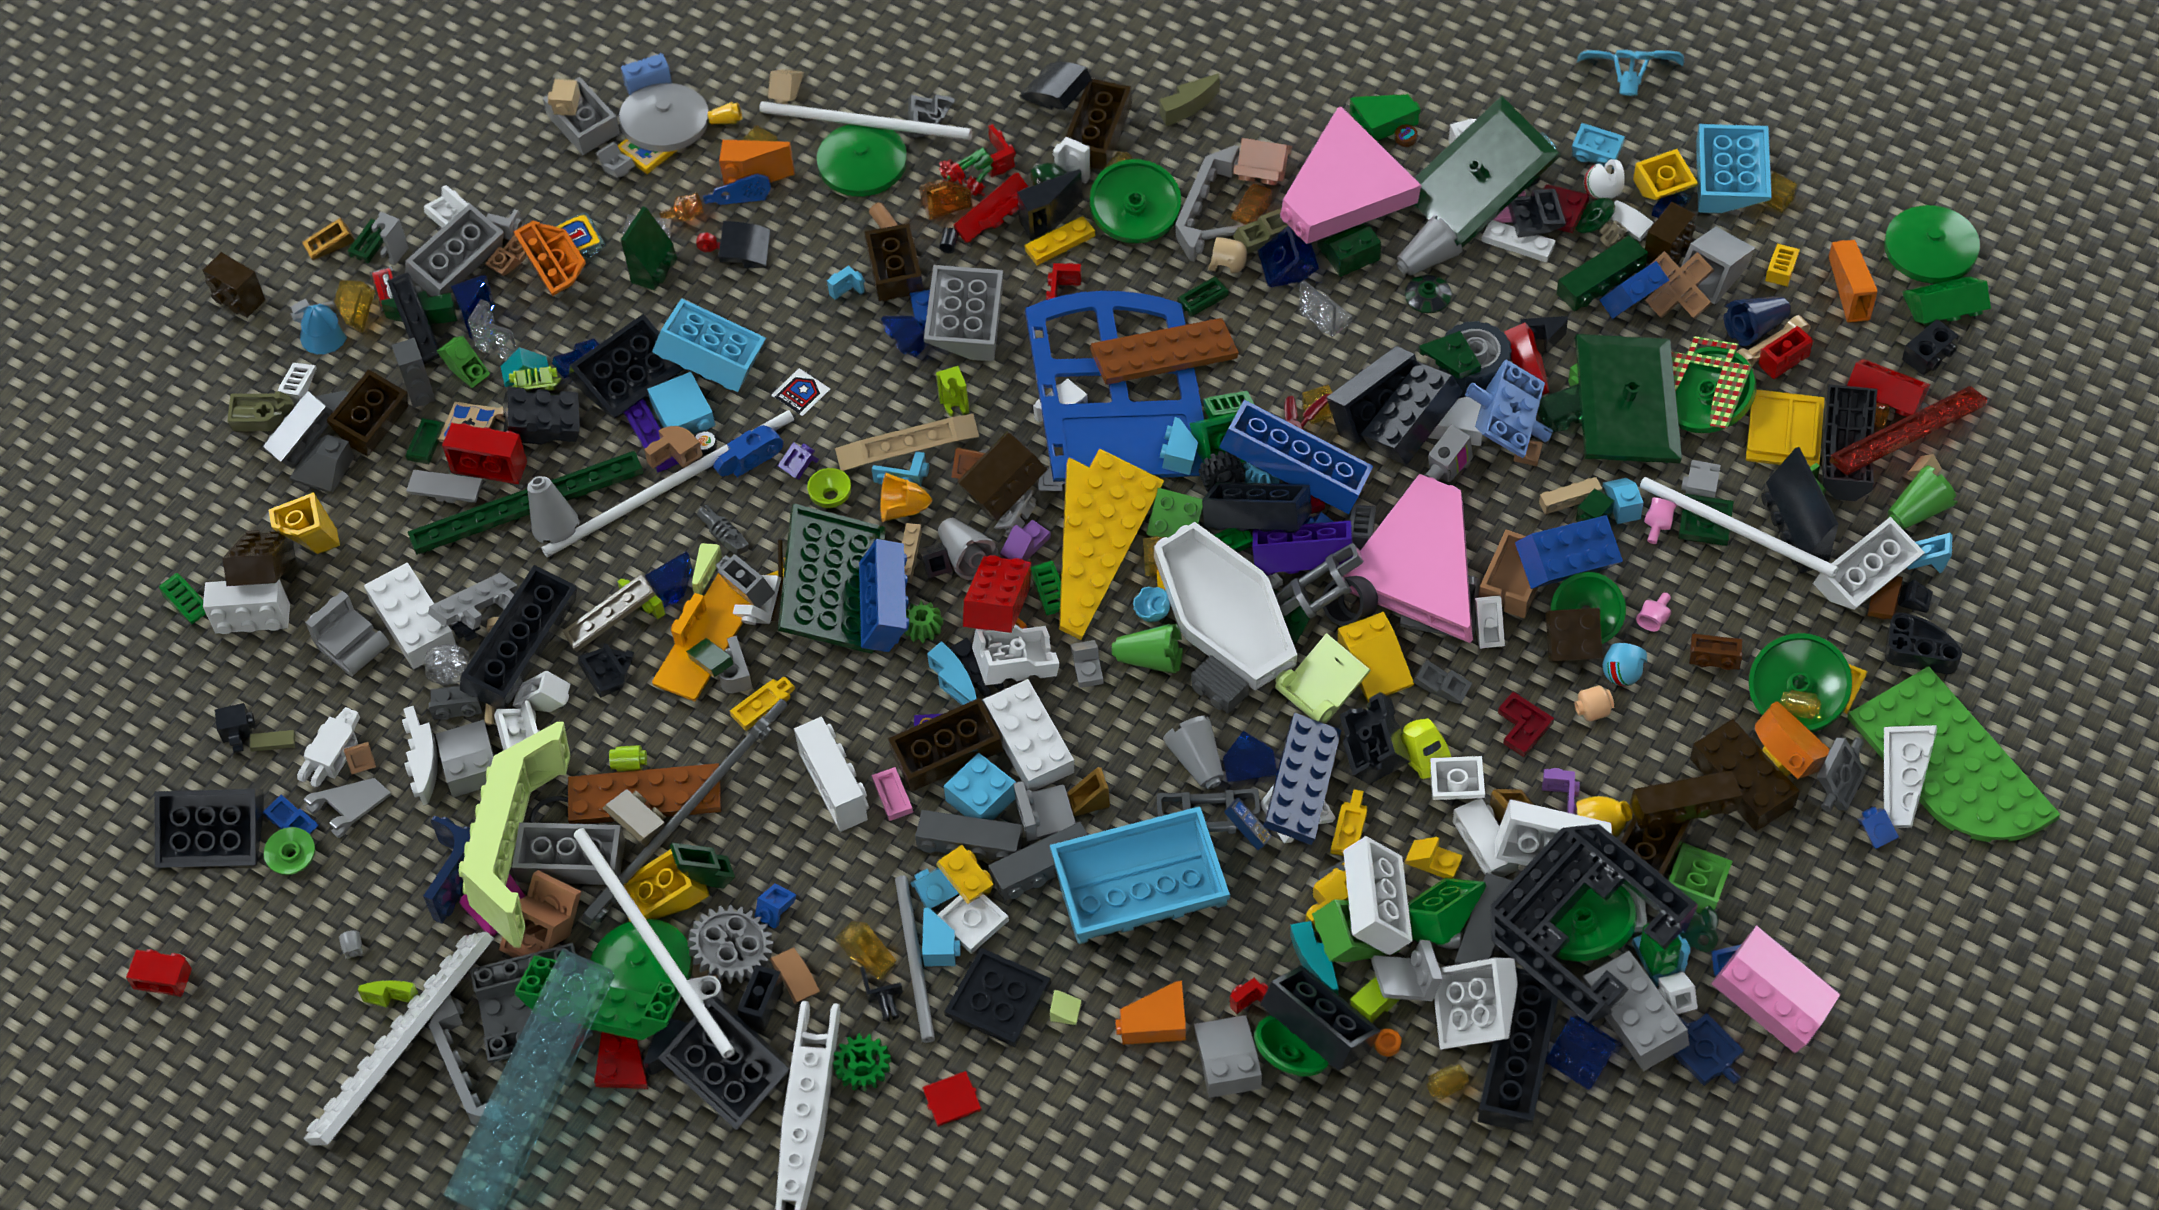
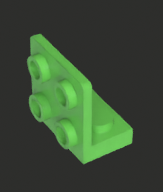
M1158 488L1146 532L1147 535L1161 539L1164 537L1169 538L1184 525L1189 526L1194 522L1199 524L1203 511L1202 499Z

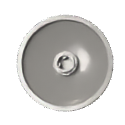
M673 83L649 85L632 93L622 104L619 112L621 131L628 141L645 150L656 152L679 150L693 144L705 133L709 123L708 106L704 98L689 87Z

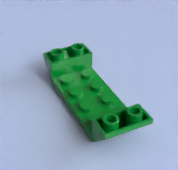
M535 955L515 990V995L543 1020L638 1040H644L667 1027L682 997L674 984L660 981L653 995L560 976L559 960Z

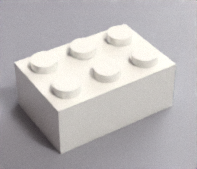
M280 579L276 583L227 587L226 581L205 582L203 608L215 633L229 634L231 632H254L257 630L276 631L288 628L290 603Z

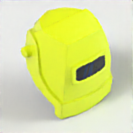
M1429 718L1412 721L1403 728L1400 737L1402 743L1407 748L1411 760L1408 764L1418 772L1420 778L1426 779L1431 777L1430 758L1451 757L1447 743Z

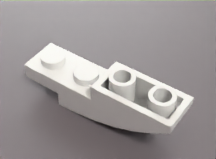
M414 706L404 708L406 718L402 719L406 734L411 733L412 738L408 739L411 751L406 752L409 762L404 764L408 777L413 776L415 781L410 783L414 797L420 796L422 804L426 805L429 803L436 783L438 770L437 746L430 724L420 725Z

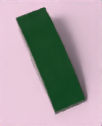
M427 291L417 292L430 324L457 321L451 293L428 297ZM394 298L381 300L386 318L403 322Z
M672 843L670 845L677 868L688 878L700 884L722 889L735 878L728 856L716 855L714 848Z

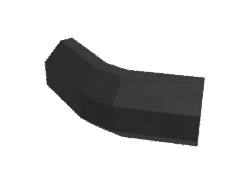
M1830 384L1827 386L1822 443L1823 487L1836 500L1857 501L1873 490L1872 453L1878 389Z

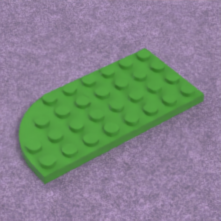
M1929 666L1848 713L1847 719L1883 760L1884 727L1937 725L1938 729L1919 802L1937 821L1950 830L1954 831L1956 829L1970 835L1971 839L1991 842V840L2008 839L2010 842L2029 837L2059 820L2061 814Z

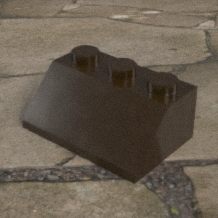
M368 369L328 417L327 423L343 440L349 442L351 448L368 457L408 408V392Z
M1006 431L957 483L986 515L998 521L1048 469L1026 446L1010 432Z

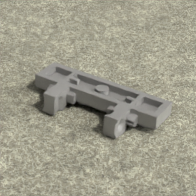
M500 572L429 606L428 614L445 627L456 621H462L473 630L479 627L482 615L478 611L494 603L505 609L514 593H516L517 584Z

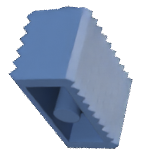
M661 53L650 58L647 57V59L642 61L639 60L638 62L635 61L621 66L624 84L629 96L649 85L672 83L669 67L664 55Z

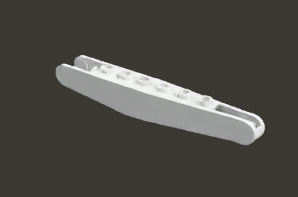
M801 1002L782 1120L776 1210H785L786 1201H796L795 1210H806L825 1132L833 1062L835 1060L834 1052H836L840 1022V1004L834 1003L831 1007L828 1034L815 1035L807 1033L810 1016L809 1002ZM805 1043L825 1044L826 1048L804 1046Z

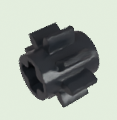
M456 621L451 624L457 639L464 637L467 642L477 638L476 631L481 629L479 626L472 630L462 621Z

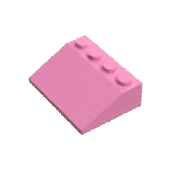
M1758 926L1752 930L1711 983L1794 1053L1809 1042L1840 996L1837 991Z

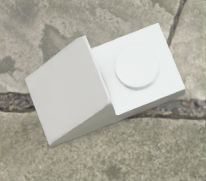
M1500 595L1475 598L1476 633L1479 648L1505 646Z

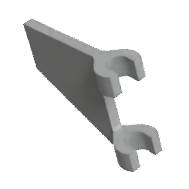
M375 778L321 792L310 793L304 798V801L308 804L306 809L312 815L317 813L325 802H328L342 815L330 822V825L334 828L331 830L337 838H341L354 822L390 797L391 792Z

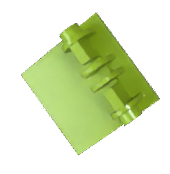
M551 366L539 368L541 380H539L538 369L534 368L536 381H532L530 369H527L529 382H527L526 370H515L509 374L510 383H515L512 387L524 388L526 392H531L533 388L548 391L554 390V387H557L556 385L560 383L561 378H553L558 377L557 369Z

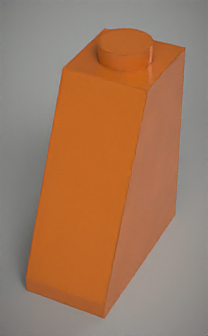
M1176 981L1120 1009L1121 1019H1115L1116 1035H1122V1045L1186 1040L1182 981Z

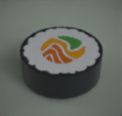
M701 431L695 435L700 442L702 455H708L716 450L717 440L712 432Z

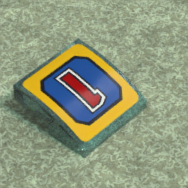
M587 212L573 216L554 226L565 229L582 256L585 255L588 259L606 246Z

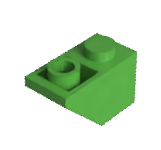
M464 336L454 337L437 350L449 369L471 388L490 375Z

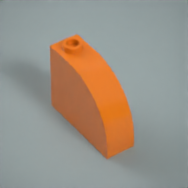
M1779 702L1773 703L1755 724L1756 733L1763 745L1797 779L1817 773L1822 768L1830 749Z

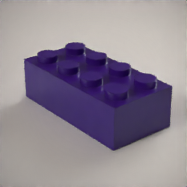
M1351 520L1303 524L1299 530L1291 533H1286L1283 530L1262 532L1260 529H1253L1254 565L1262 570L1266 576L1273 575L1275 572L1294 574L1300 570L1311 571L1325 562L1326 557L1353 543ZM1353 555L1339 562V565L1352 558Z

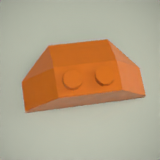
M531 221L513 231L552 296L574 284L586 262L565 229Z

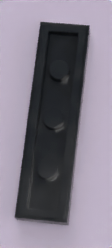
M406 272L387 280L409 339L415 338L423 363L426 364L440 358L441 356L437 352L440 348L410 273Z

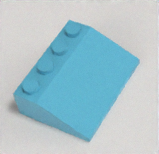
M1699 124L1696 139L1698 212L1724 213L1771 200L1768 126Z
M681 298L662 327L652 352L659 355L662 359L670 360L686 370L702 375L705 379L713 380L729 390L738 392L766 338Z

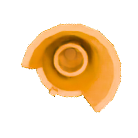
M885 473L880 500L882 522L915 515L927 509L932 503L931 496L918 484Z

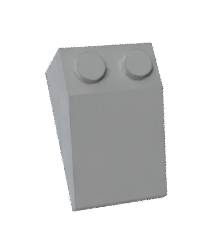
M481 720L437 733L436 738L441 762L452 797L480 790L482 785H486V770L492 764L494 753L485 721Z
M1246 1015L1194 1024L1209 1098L1261 1089V1070Z

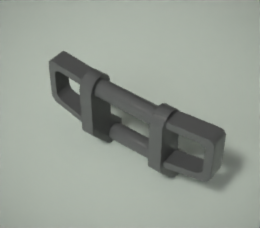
M1354 543L1325 558V562L1300 579L1295 578L1275 595L1283 617L1301 605L1306 615L1312 619L1317 615V611L1341 595H1347L1352 592L1344 575L1364 562L1360 550ZM1353 555L1352 558L1339 565V562ZM1327 571H1330L1338 586L1311 604L1305 586ZM1295 594L1294 597H1292L1290 600L1284 603V601H1286L1290 596Z
M1256 788L1225 790V793L1190 794V792L1158 793L1157 813L1158 817L1164 816L1162 813L1163 802H1182L1184 811L1191 809V804L1226 803L1227 809L1236 798H1253L1255 800V809L1251 812L1256 818H1259V790ZM1228 817L1227 821L1206 822L1209 832L1228 831V834H1236V826Z

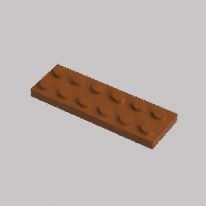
M1223 318L1091 343L1090 351L1105 385L1238 358L1239 353Z
M716 763L568 777L569 824L615 822L603 807L626 789L632 794L635 790L647 800L644 805L650 810L655 807L665 817L674 816L720 765ZM721 780L689 815L721 812Z

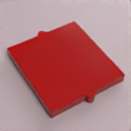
M966 1071L922 1087L928 1102L927 1109L931 1110L937 1127L982 1111L976 1097V1088L972 1087Z

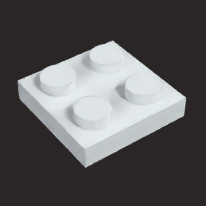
M984 894L970 904H967L959 895L937 915L954 930L956 940H960L961 945L971 954L1009 921L1008 915Z

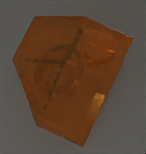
M942 179L919 186L920 199L929 220L972 207L971 191L969 188Z

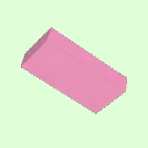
M896 767L872 775L873 783L889 821L913 813L911 803Z

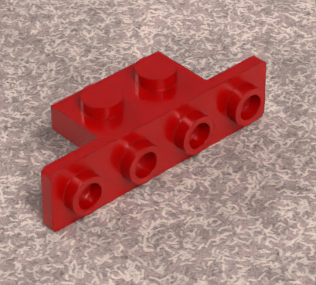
M1018 172L1014 173L954 223L953 227L966 243L986 228H997L1004 222L1003 218L1007 214L1010 216L1019 210L1017 192L1029 186Z

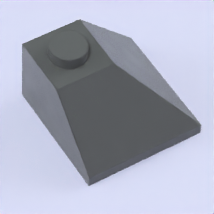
M330 435L317 439L298 463L290 476V481L332 494L354 460L349 442Z

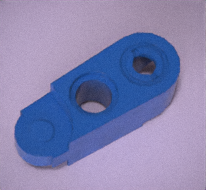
M764 425L759 426L752 431L748 430L728 443V451L717 458L713 467L720 476H728L734 473L736 477H739L777 455L781 451L784 442L772 428Z

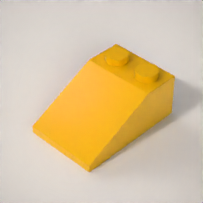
M1384 612L1338 628L1337 642L1371 670L1359 684L1368 703L1369 698L1379 692L1390 695L1414 686L1395 632Z
M671 849L640 868L624 886L645 919H658L689 909L709 896L706 885L688 878L677 868Z

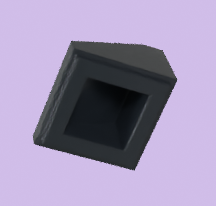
M1912 580L1902 586L1898 605L1927 613L1933 591L1916 580Z

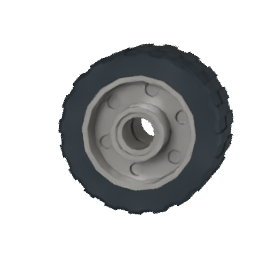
M1463 322L1448 330L1445 335L1461 331L1481 364V371L1461 379L1453 376L1463 391L1460 396L1461 398L1466 397V390L1471 383H1475L1486 390L1505 360L1511 362L1512 349L1506 334L1500 331L1498 327L1486 322ZM1438 366V370L1450 374L1447 369H1442Z

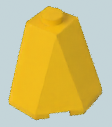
M314 492L269 509L273 530L316 554L340 546L337 528Z

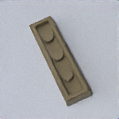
M640 574L562 632L573 650L578 652L656 594L645 576Z

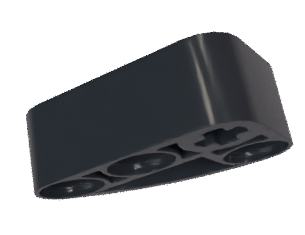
M1897 613L1892 617L1885 648V659L1887 662L1895 666L1923 670L1929 666L1934 672L1942 674H1952L1958 669L1963 654L1962 649L1943 629L1926 619L1907 613Z

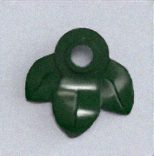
M1707 906L1701 913L1695 911L1686 933H1680L1681 938L1687 940L1689 947H1695L1701 952H1709L1716 947L1718 935L1715 930L1719 924V918L1715 910L1711 906ZM1700 936H1707L1709 942L1702 943L1700 940Z

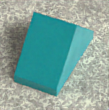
M519 347L501 366L505 387L515 384L510 383L509 374L515 370H526L527 382H529L527 369L531 370L532 381H535L534 368H537L539 379H541L539 368L548 367L547 357Z

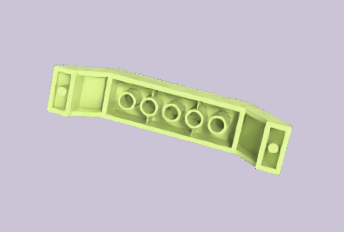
M556 722L493 757L491 766H488L486 770V785L481 787V802L476 805V820L470 826L471 838L469 842L465 843V859L459 864V876L463 877L464 880L463 893L467 894L469 905L516 948L521 947L526 927L518 893H512L506 887L514 857L519 822L523 823L531 792L558 775H566L570 761V752L564 722Z

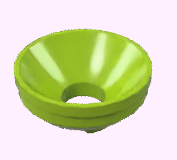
M821 469L810 477L807 485L808 494L811 500L820 507H837L849 498L851 482L848 475L840 469ZM828 491H835L838 494L834 499H826L824 497V494Z

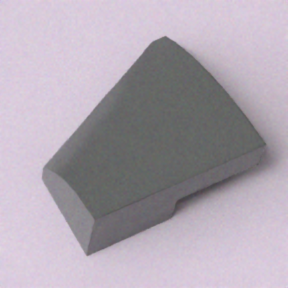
M935 94L933 99L911 95L908 104V121L939 125L953 105L955 98ZM908 132L909 137L928 136V134Z

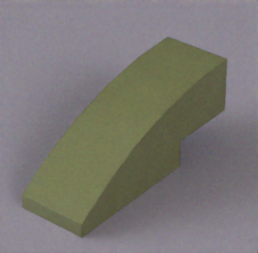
M1219 74L1177 86V94L1159 99L1160 116L1165 125L1169 126L1184 120L1213 100L1220 92Z
M1282 208L1261 215L1257 221L1237 228L1233 237L1246 246L1247 254L1294 232L1280 217Z

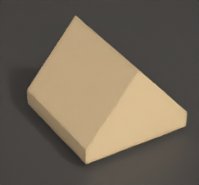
M1930 454L1921 456L1907 474L1915 478L1920 470L1928 465L1935 468L1933 473L1937 476L1942 468L1935 455Z

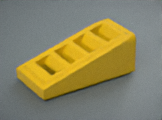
M1777 244L1765 281L1788 287L1800 249Z

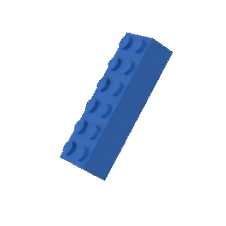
M1246 400L1240 406L1219 447L1289 484L1310 485V494L1347 514L1350 513L1373 468L1371 464Z

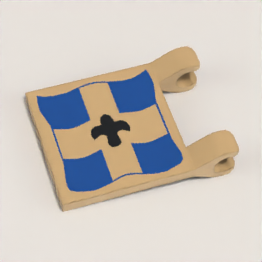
M454 402L438 438L439 441L444 442L451 422L457 424L465 423L480 428H492L496 418L505 422L503 406L495 408Z

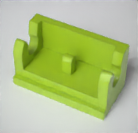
M959 366L936 372L940 404L944 405L947 414L951 417L953 416V410L951 409L953 406L960 407L963 415L969 414L967 386Z

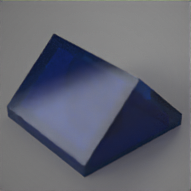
M483 275L451 286L460 316L471 339L476 337L495 306L487 277Z

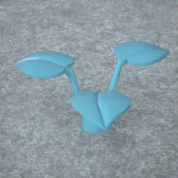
M1588 50L1583 51L1577 58V62L1591 58L1613 60L1618 76L1617 82L1620 83L1619 94L1625 96H1637L1638 84H1641V79L1649 60L1653 58L1674 61L1681 66L1684 64L1683 54L1665 50L1654 52L1617 50L1615 55L1605 51ZM1618 57L1630 58L1629 71H1624L1623 75L1621 74ZM1642 59L1645 61L1637 76V72L1633 71L1634 60Z

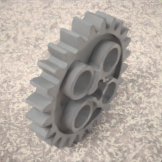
M732 905L729 906L728 911H724L722 906H719L718 913L709 909L708 917L701 914L699 921H694L693 929H690L687 947H690L689 956H694V965L700 964V972L709 970L708 976L718 975L719 982L722 981L723 977H727L729 984H731L733 978L736 977L742 983L744 975L748 979L751 978L756 965L767 967L773 947V941H771L772 933L766 932L768 925H760L761 917L751 918L753 911L743 914V907H740L737 912L733 910Z

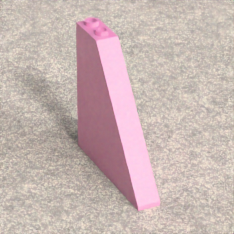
M1338 107L1285 195L1280 217L1292 228L1297 236L1306 244L1418 203L1421 184L1342 107Z
M1419 474L1360 550L1364 562L1344 575V577L1361 576L1368 579L1376 589L1378 596L1377 605L1471 643L1473 633L1464 507L1461 490L1453 485L1439 482L1435 478ZM1351 585L1352 592L1350 593L1359 597L1357 590Z

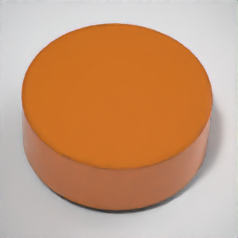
M1382 1029L1374 1043L1376 1051L1385 1057L1396 1055L1401 1048L1399 1033L1393 1029Z

